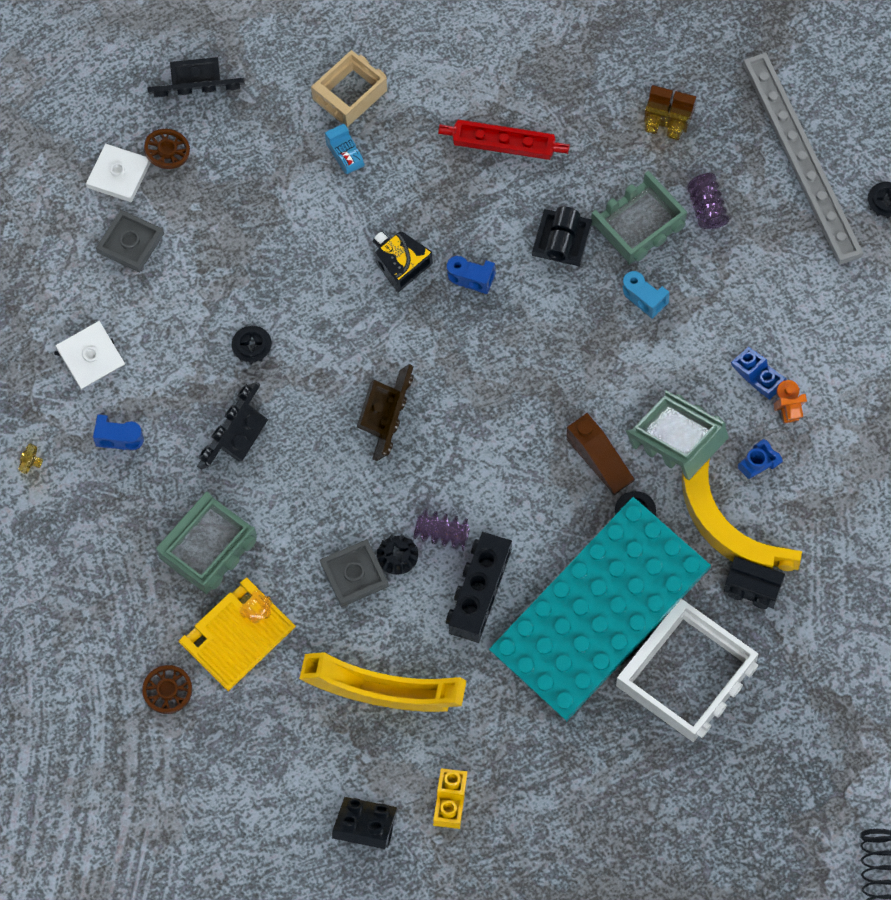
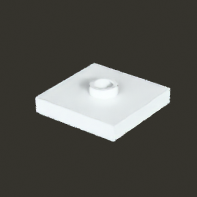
M105 144L86 182V186L89 189L132 202L151 162L145 156Z
M100 321L55 345L81 390L125 365Z

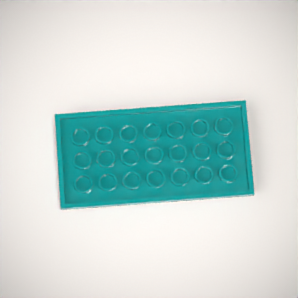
M632 497L489 650L567 722L708 572L711 564L638 500Z

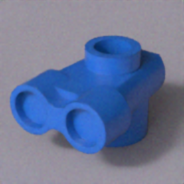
M762 439L753 446V449L738 464V469L747 479H750L768 468L774 469L783 460L781 455L771 448L769 442Z

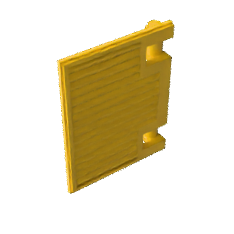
M246 577L240 582L239 587L224 597L194 626V629L187 636L184 635L178 642L229 692L296 626ZM248 592L252 597L245 604H242L239 600ZM203 635L207 640L197 647L194 643Z

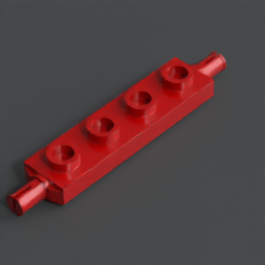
M459 119L454 126L440 124L438 134L453 136V142L456 146L550 160L554 152L569 154L570 144L556 142L554 134Z

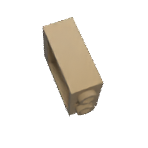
M351 50L311 86L312 98L338 121L348 127L387 91V78L380 69L373 68L364 56H358ZM354 70L370 83L372 87L349 107L331 90Z

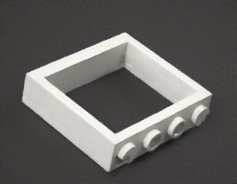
M681 599L619 674L616 686L694 742L698 736L703 738L711 727L709 722L714 716L718 718L727 707L725 702L730 695L734 698L743 686L741 681L745 676L750 678L758 667V664H756L758 653ZM682 620L688 622L744 662L694 726L687 723L633 683Z

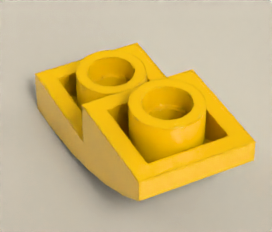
M441 768L433 826L460 829L468 771Z

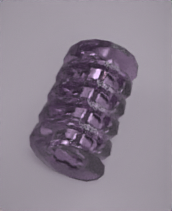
M714 173L698 175L687 185L690 199L693 202L692 206L695 210V216L698 219V225L703 229L723 227L730 219L728 215H725L727 209L722 207L724 200L720 198L722 195L721 191L717 190L719 183L715 181L716 175Z
M425 508L417 519L413 539H417L421 533L422 542H426L431 536L432 544H437L441 538L443 547H446L451 541L453 549H456L461 543L462 551H465L470 533L468 518H465L462 524H459L458 516L455 515L453 520L449 522L448 513H445L442 519L438 518V511H435L431 517H428V509Z

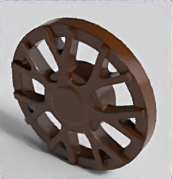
M158 129L150 133L146 138L144 153L153 165L163 169H175L187 161L190 146L187 139L181 133L172 129ZM160 135L162 140L158 142L154 137ZM169 135L176 137L175 141L168 139ZM184 144L185 149L177 150L178 145ZM148 145L156 146L157 150L148 149ZM158 154L161 158L156 160L153 156ZM177 154L182 156L183 158L181 160H178L174 156ZM164 159H171L172 163H165Z
M164 665L155 668L147 675L143 683L142 693L146 704L152 710L161 714H172L183 709L190 701L192 683L188 674L181 668L173 665ZM166 671H174L172 679L165 678ZM155 675L161 679L157 685L151 681ZM183 676L187 682L177 686L176 681ZM147 690H157V695L147 696ZM178 691L187 692L185 699L177 696ZM159 698L164 700L161 708L155 706ZM175 699L178 705L170 708L168 701Z

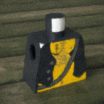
M380 232L373 239V243L379 248L375 252L376 263L398 293L433 264L432 252L404 232H398L391 239L384 232Z

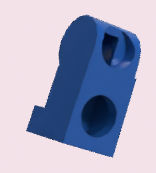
M454 256L447 262L448 279L456 285L488 294L496 275L495 263L485 260L482 266L467 262L462 256Z
M97 414L93 434L96 447L136 450L143 445L144 436L139 424L133 421L124 424L112 423L109 421L108 415Z

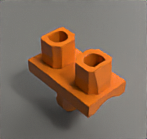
M782 381L777 387L779 399L774 403V410H781L783 423L799 421L800 418H803L802 405L807 402L806 394L799 396V387L794 381Z

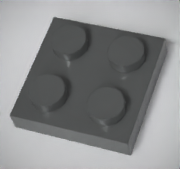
M120 209L97 245L96 251L140 273L163 237L164 230Z
M368 539L320 559V564L341 607L389 587V583Z

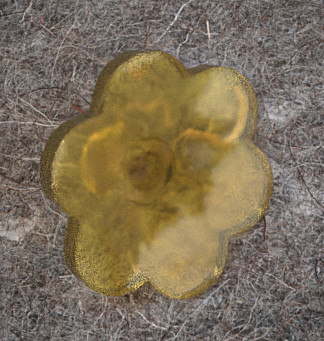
M30 443L27 445L26 450L23 451L20 457V472L27 474L32 466L41 467L43 459L36 456L37 446Z
M254 591L251 595H245L241 599L242 607L240 613L242 617L249 618L250 622L258 623L261 619L270 617L272 601L270 597L263 596L262 592ZM254 602H257L261 609H259V612H254L250 605H254Z

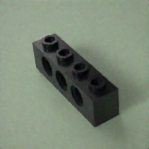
M486 532L481 533L479 540H474L471 554H473L471 563L467 562L463 570L462 577H465L463 586L458 585L455 592L454 600L457 603L454 610L450 609L447 614L446 624L449 625V634L476 643L480 642L512 552V540ZM483 560H490L493 562V564L491 566L485 567L482 566L480 562ZM475 583H482L485 587L481 590H475L471 586ZM467 606H473L477 609L471 614L463 611Z

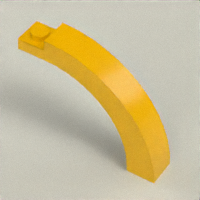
M709 460L690 480L685 478L682 471V491L688 513L700 534L716 551L732 562L736 556L773 569V566L783 571L799 570L802 551L774 547L757 542L739 532L724 518L717 508L710 491L708 479Z
M325 652L305 654L299 678L319 689L355 701L394 709L422 712H448V707L462 706L467 682L461 677L416 679L382 674L348 664Z

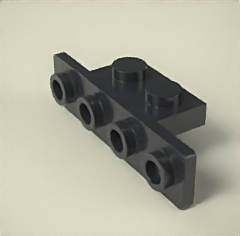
M218 57L170 62L172 85L147 87L149 94H154L155 98L167 97L168 92L178 91V95L192 94L194 89H202V93L215 92L216 87L226 86V90L240 89V85L245 84V79L221 80Z
M258 382L246 384L241 388L237 395L239 397L238 402L227 410L225 414L226 421L222 426L220 425L212 434L214 440L210 446H206L200 453L198 468L201 470L208 468L220 449L238 462L243 461L268 421L266 417L249 406L250 401L260 387Z

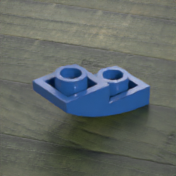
M749 346L731 362L733 368L769 400L777 394L778 385L786 380V377L768 366L766 358Z

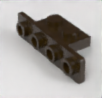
M411 364L406 365L399 371L394 388L376 380L370 382L357 428L379 437L372 458L375 461L388 456L392 450L393 442H391V439L400 424L398 416L405 407L407 397H405L406 390L411 386L414 375H412L414 366Z

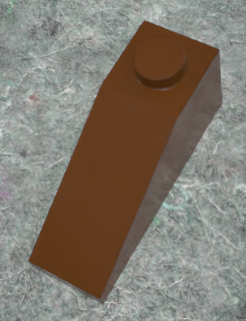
M588 413L567 427L566 440L613 495H616L634 482V477L603 430Z

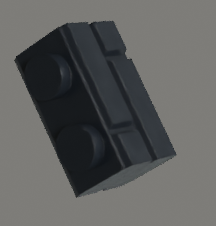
M735 556L725 582L724 592H727L728 596L735 600H742L743 598L750 600L754 606L760 609H767L768 607L774 609L785 573Z

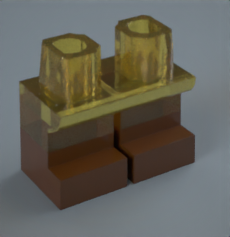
M652 85L645 108V131L655 134L658 132L659 126L668 128L667 136L669 138L679 140L682 133H686L695 111L697 96L675 91L672 102L673 90Z

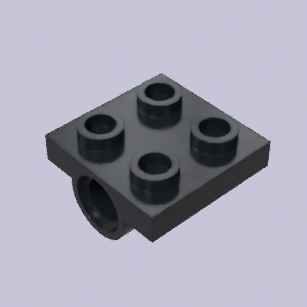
M561 206L556 211L544 209L533 246L532 256L580 267L590 234L592 219L580 217V213L571 207Z
M344 797L333 827L332 839L386 849L391 841L397 807L364 801L358 798Z

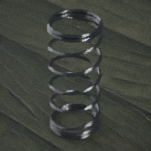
M878 828L864 830L860 833V838L863 840L860 847L869 854L863 856L860 861L869 868L864 870L861 876L870 883L864 885L861 890L864 894L870 896L866 900L876 898L891 899V894L872 895L864 891L865 887L872 884L891 885V880L874 881L864 877L865 872L873 869L891 870V865L871 866L863 861L864 858L871 855L891 856V850L872 852L863 848V844L866 842L881 843L891 841V830ZM886 834L890 836L868 837L865 835Z

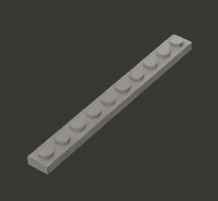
M767 53L745 59L743 66L838 264L841 265L862 258L863 251Z

